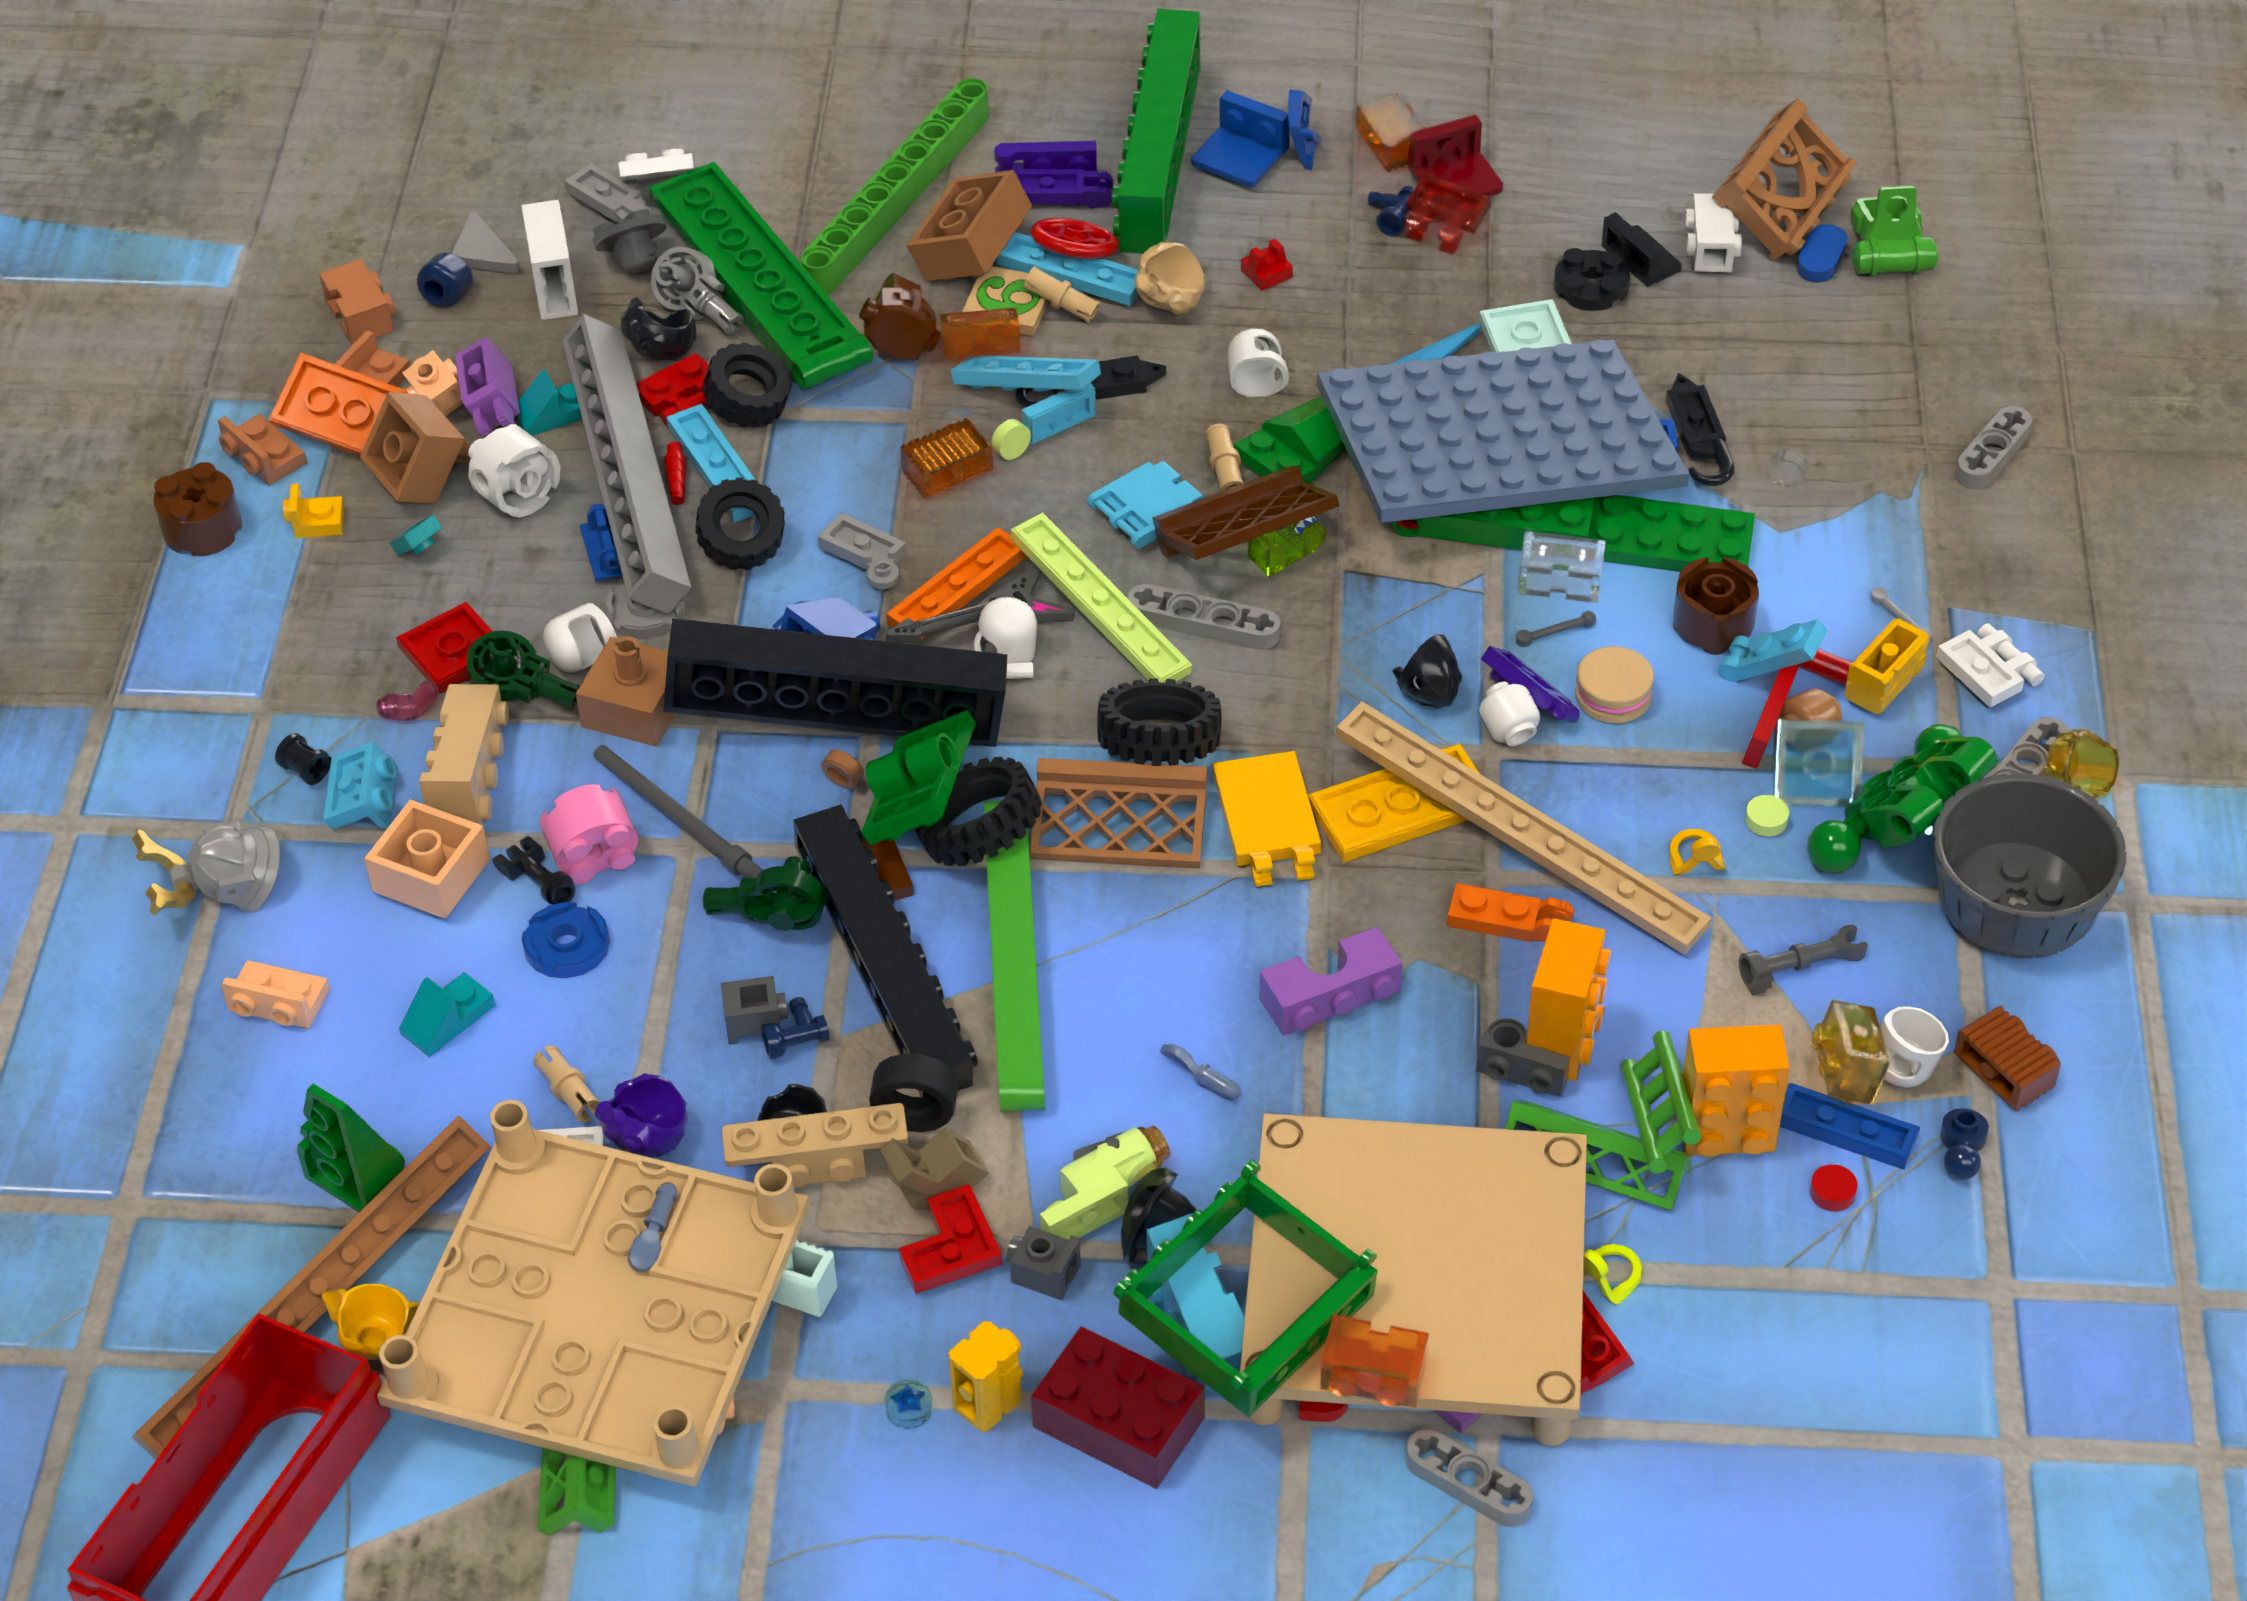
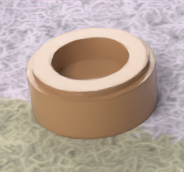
M831 750L821 763L826 777L834 784L845 789H854L865 774L861 764L854 757L841 750Z

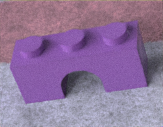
M1378 926L1339 941V972L1330 975L1314 973L1305 966L1300 956L1260 971L1259 999L1283 1036L1297 1030L1309 1029L1318 1022L1336 1015L1348 1014L1357 1007L1375 1000L1386 999L1394 993L1401 991L1402 962Z

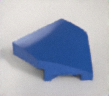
M1289 89L1288 121L1290 133L1304 168L1312 170L1316 144H1320L1321 138L1314 130H1308L1312 99L1304 91Z

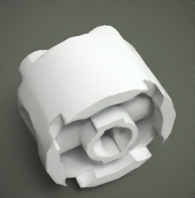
M516 424L499 428L484 439H477L469 448L468 454L471 460L469 462L468 477L472 488L502 512L508 513L513 517L520 518L531 515L542 508L550 499L546 495L550 487L552 486L556 489L560 481L561 466L557 455Z

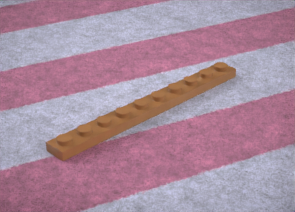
M458 1115L258 1313L305 1333L328 1310L321 1298L322 1294L330 1290H348L491 1146ZM255 1316L134 1433L132 1438L155 1460L196 1407L197 1394Z

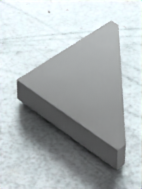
M470 212L452 253L460 256L468 264L469 268L518 274L520 269L515 256L476 212Z

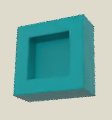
M433 514L417 522L392 540L390 545L398 556L410 550L417 555L435 542L431 536L443 527Z

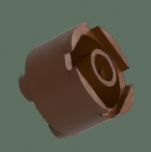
M201 462L194 465L193 468L161 477L155 482L154 506L164 541L171 550L181 554L180 549L192 551L193 556H207L224 550L234 542V534L238 528L241 530L242 519L231 480L224 473L216 470L212 463Z
M1709 557L1700 558L1689 563L1679 574L1672 625L1674 630L1690 643L1703 647L1707 653L1712 655L1725 653L1737 636L1749 638L1754 630L1759 599L1758 580L1755 573L1745 564L1730 558H1722V563L1709 562Z

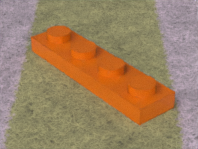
M997 527L887 612V625L893 628L908 618L915 622L960 610L1027 558V555L1010 539V534Z

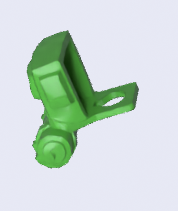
M1915 186L1881 187L1878 190V197L1856 199L1855 205L1851 209L1850 221L1854 231L1859 233L1862 241L1855 243L1851 255L1852 264L1857 274H1869L1870 277L1877 276V273L1913 271V274H1921L1922 270H1934L1936 267L1939 253L1933 239L1923 237L1922 214L1916 204L1917 189Z

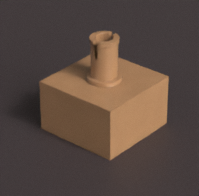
M388 392L359 458L397 502L436 504L453 464H465L468 461L465 457L459 456L469 457L470 446L427 395Z
M610 636L576 692L581 727L657 747L676 713L663 712L668 651L639 644V641L634 637L615 638Z

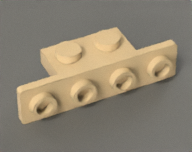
M902 1103L737 1123L722 1127L724 1157L727 1167L766 1162L780 1164L791 1172L794 1188L831 1181L846 1182L851 1179L866 1177L863 1150L882 1148L892 1138L904 1144L908 1143L904 1105Z

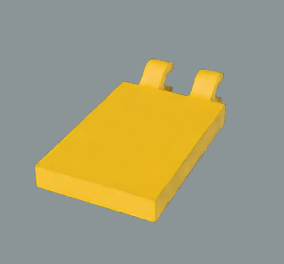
M1295 751L1212 763L1213 778L1237 867L1250 865L1255 887L1273 885L1270 870H1273L1272 861L1292 858L1298 881L1315 878L1312 864H1315L1314 855L1321 854V840Z

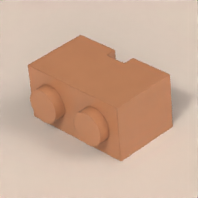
M362 259L319 273L325 302L335 319L344 318V321L340 322V326L350 344L357 341L367 330L375 333V337L394 331L391 315L396 314L392 298L389 293H382V286L375 271L369 272Z

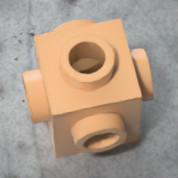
M434 350L426 356L415 360L411 367L402 372L411 384L410 387L405 389L407 393L427 395L444 416H447L463 404L460 397L459 382L457 381L456 366L449 358L442 362Z

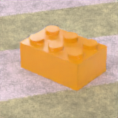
M1553 918L1532 983L1526 1044L1569 1056L1568 1080L1577 1081L1581 1064L1589 1066L1592 1059L1595 1040L1590 1038H1593L1595 1031H1600L1605 1006L1599 1004H1603L1608 978L1601 977V975L1606 976L1611 950L1604 948L1606 930Z
M1781 1024L1689 1029L1682 1075L1701 1132V1140L1693 1145L1682 1141L1684 1152L1711 1157L1718 1154L1732 1153L1760 1154L1776 1150L1790 1069Z

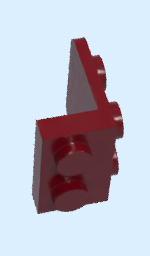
M1476 114L1409 133L1408 169L1437 209L1452 208L1497 195L1503 191V182L1480 152L1482 122Z

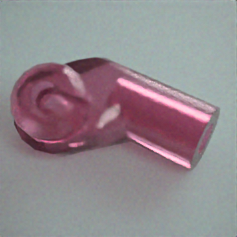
M423 681L412 694L389 693L380 697L376 702V711L381 717L390 720L412 721L419 717L439 693L432 683Z

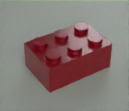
M1080 1326L1031 1395L1033 1428L1157 1489L1205 1419V1386Z

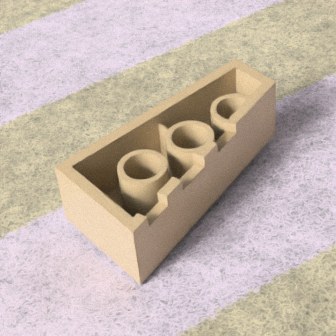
M449 684L440 712L441 727H435L433 734L434 751H428L425 759L426 767H429L428 772H421L419 779L425 805L480 824L483 827L485 820H491L493 803L492 797L489 794L490 789H496L498 784V767L495 761L496 757H502L504 740L501 727L508 726L509 705L508 702H502L499 685Z

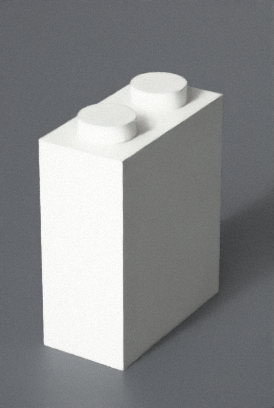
M559 200L521 205L541 320L578 315Z

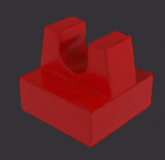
M1276 239L1270 240L1269 247L1259 250L1257 247L1250 249L1249 256L1241 259V271L1261 291L1293 277V265L1286 259L1284 247Z

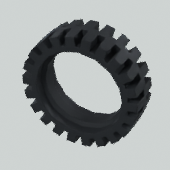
M1158 678L1149 679V683H1144L1140 679L1134 680L1132 686L1125 682L1119 684L1118 689L1114 687L1108 689L1107 694L1103 693L1098 702V742H1100V746L1104 750L1108 749V753L1112 756L1119 755L1121 760L1129 761L1134 758L1136 764L1142 765L1146 761H1152V766H1161V762L1167 761L1169 766L1178 765L1179 760L1187 764L1194 762L1195 757L1203 759L1207 757V753L1212 754L1216 750V746L1219 747L1222 725L1220 700L1218 697L1215 698L1213 692H1205V688L1200 685L1191 687V683L1186 681L1176 684L1175 679H1166L1165 683H1159ZM1146 719H1169L1180 721L1181 723L1167 725L1147 724L1137 721Z
M994 757L991 762L988 758L979 759L977 766L970 762L963 765V771L958 772L943 817L929 827H922L921 825L916 827L915 830L926 851L935 862L939 864L943 862L946 866H952L956 862L958 866H965L972 859L975 864L982 862L986 854H989L990 858L999 855V848L1004 847L1007 850L1014 845V838L1021 840L1027 835L1025 828H1033L1036 824L1035 818L1040 816L1042 801L1022 763L1019 761L1015 762L1013 758L1009 757L1005 760L1002 757ZM1006 796L994 809L981 817L961 825L948 826L960 813L973 805L994 797Z

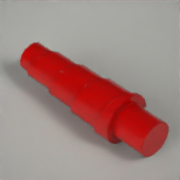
M671 442L667 445V454L664 457L671 503L681 505L685 501L686 456L683 454L682 445L679 442Z

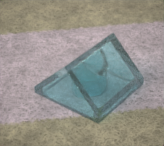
M1777 719L1771 758L1773 796L1782 799L1787 805L1846 807L1857 799L1861 794L1864 722Z

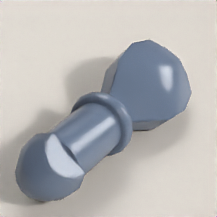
M1172 1043L1163 1044L1160 1053L1186 1067L1195 1077L1194 1081L1196 1083L1204 1084L1229 1100L1239 1097L1241 1087L1237 1083L1211 1069L1207 1063L1202 1064L1200 1067L1197 1066L1192 1055L1183 1047Z
M670 1182L663 1183L657 1188L650 1213L644 1219V1225L647 1228L635 1238L629 1249L628 1263L636 1272H647L659 1257L661 1250L659 1232L666 1230V1221L678 1196L676 1186Z

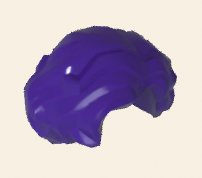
M647 1073L617 1084L614 1090V1098L600 1102L594 1114L602 1126V1133L608 1140L613 1141L618 1147L628 1150L630 1153L650 1158L660 1157L669 1151L675 1150L685 1136V1125L688 1120L685 1109L687 1103L673 1083L662 1076L649 1075Z

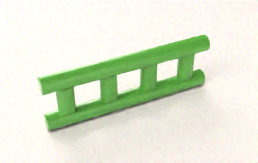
M1664 1030L1658 1031L1653 1035L1655 1048L1641 1060L1636 1062L1633 1059H1626L1620 1066L1649 1170L1654 1174L1663 1173L1667 1169L1665 1156L1682 1141L1693 1145L1701 1140V1132L1671 1036ZM1661 1066L1662 1072L1644 1087L1643 1081ZM1669 1091L1670 1096L1651 1111L1650 1105ZM1676 1115L1677 1122L1659 1137L1658 1130Z

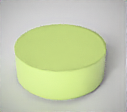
M1009 419L1003 422L993 434V450L1006 460L1016 459L1024 453L1030 443L1031 433L1029 428L1017 419Z
M1760 795L1749 801L1745 822L1752 832L1760 836L1771 837L1781 834L1786 829L1789 819V808L1782 799L1772 795Z

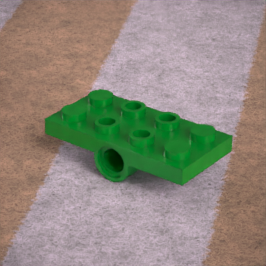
M968 710L898 737L892 753L867 763L865 770L866 778L875 797L861 833L869 845L885 839L893 841L908 830L921 825L922 827H929L943 817L976 724Z

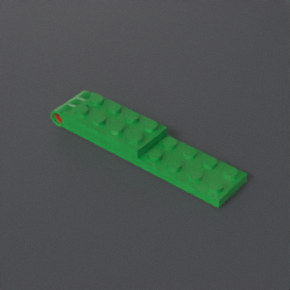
M715 162L649 187L650 199L692 249L704 253L712 261L716 270V279L725 286L723 292L720 291L721 295L737 313L744 317V323L768 351L774 352L779 359L781 358L785 362L786 368L791 372L790 379L794 383L796 382L802 390L814 387L873 361L872 349L865 336L858 332Z
M1611 495L1393 521L1392 527L1397 534L1404 537L1421 536L1681 572L1689 563L1709 557V562L1721 563L1722 558H1730L1748 567L1755 513Z

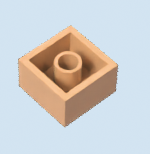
M410 799L364 860L372 892L446 919L489 862L490 855L482 825Z

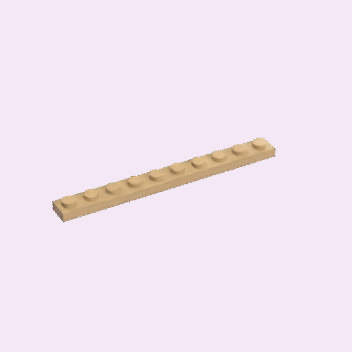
M1363 701L1337 726L1336 738L1680 953L1686 955L1710 927L1711 917Z

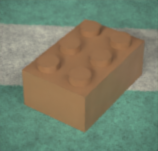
M1014 170L954 178L906 246L925 281L941 279L949 281L966 276L980 277L991 270L992 264L1000 252L1006 248L1007 242L1013 233L1023 223V219L1031 209L1032 204Z

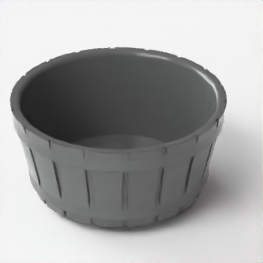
M2027 773L2000 774L1980 779L1979 782L1975 781L1972 785L1968 784L1955 793V796L1952 795L1944 804V809L1937 816L1934 826L1933 855L1938 871L1939 900L1951 924L1959 932L1961 931L1962 935L1979 947L1983 946L1984 949L2004 956L2010 955V957L2032 958L2033 956L2039 958L2056 954L2058 951L2062 952L2070 948L2089 932L2099 912L2112 898L2118 887L2126 865L2124 836L2120 827L2116 826L2117 822L2111 813L2102 804L2099 805L2096 799L2083 790L2072 787L2071 784L2061 780ZM2024 891L2026 893L2025 900L2028 904H2010L2008 902L2010 896L2006 892L2018 893Z

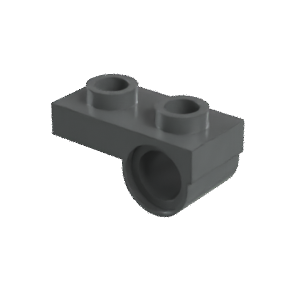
M1500 1018L1493 1021L1487 1031L1483 1032L1478 1043L1476 1071L1487 1074L1497 1080H1506L1529 1087L1539 1093H1548L1562 1097L1567 1085L1570 1057L1526 1044L1527 1030L1522 1023L1515 1019Z

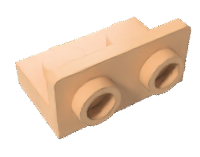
M249 960L246 961L237 979L226 977L221 984L228 1011H233L244 1017L254 1016L272 1020L283 1026L294 1025L307 1029L310 1028L330 990L327 978Z

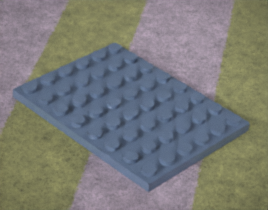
M1598 339L1586 343H1561L1550 347H1526L1514 351L1484 352L1478 355L1448 356L1442 359L1411 360L1406 363L1374 364L1370 367L1337 368L1332 371L1317 372L1319 392L1380 523L1687 487L1689 472L1614 340Z

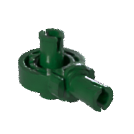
M493 631L482 635L471 645L467 654V676L470 684L499 685L502 701L517 698L530 703L532 699L541 696L569 710L574 709L575 703L573 702L577 703L576 692L580 685L549 673L550 660L537 655L533 645L522 635L511 631ZM475 669H478V670H479L480 676L477 674V672L475 671Z
M792 856L785 860L783 866L767 868L761 871L757 877H743L739 887H707L703 894V908L707 910V915L735 913L741 914L746 921L770 924L773 928L782 931L791 929L804 930L813 927L819 922L826 902V891L823 885L810 875L812 869L809 866L810 863L804 858Z

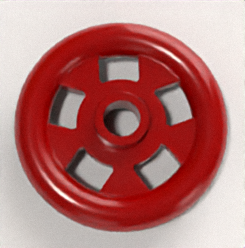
M1047 218L1036 222L1031 228V236L1039 246L1068 257L1102 259L1112 256L1119 248L1118 239L1112 232L1104 227L1082 220Z

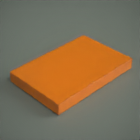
M300 352L269 417L271 425L360 456L387 393H407V391Z

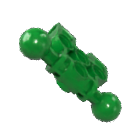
M1934 724L1924 729L1915 740L1914 755L1900 758L1893 764L1892 768L1875 775L1864 783L1860 789L1862 793L1857 799L1846 806L1844 821L1826 820L1814 827L1808 836L1807 852L1811 862L1821 871L1838 874L1854 867L1861 854L1862 838L1869 840L1877 839L1882 848L1900 846L1916 840L1936 822L1939 812L1944 809L1943 802L1949 799L1952 795L1955 796V793L1964 786L1972 785L1975 781L1979 782L1980 779H1983L1996 767L1998 758L1995 750L1982 738L1964 737L1956 727Z

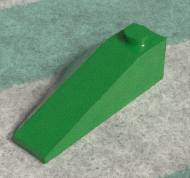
M314 1083L307 1089L303 1110L307 1121L300 1128V1134L304 1136V1139L297 1147L304 1177L349 1207L360 1212L404 1169V1157L395 1147L388 1144L348 1104Z

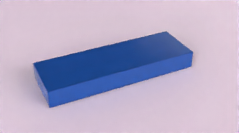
M1789 1083L1785 1092L1780 1121L1781 1128L1903 1170L1907 1165L1920 1130L1919 1126L1793 1083Z

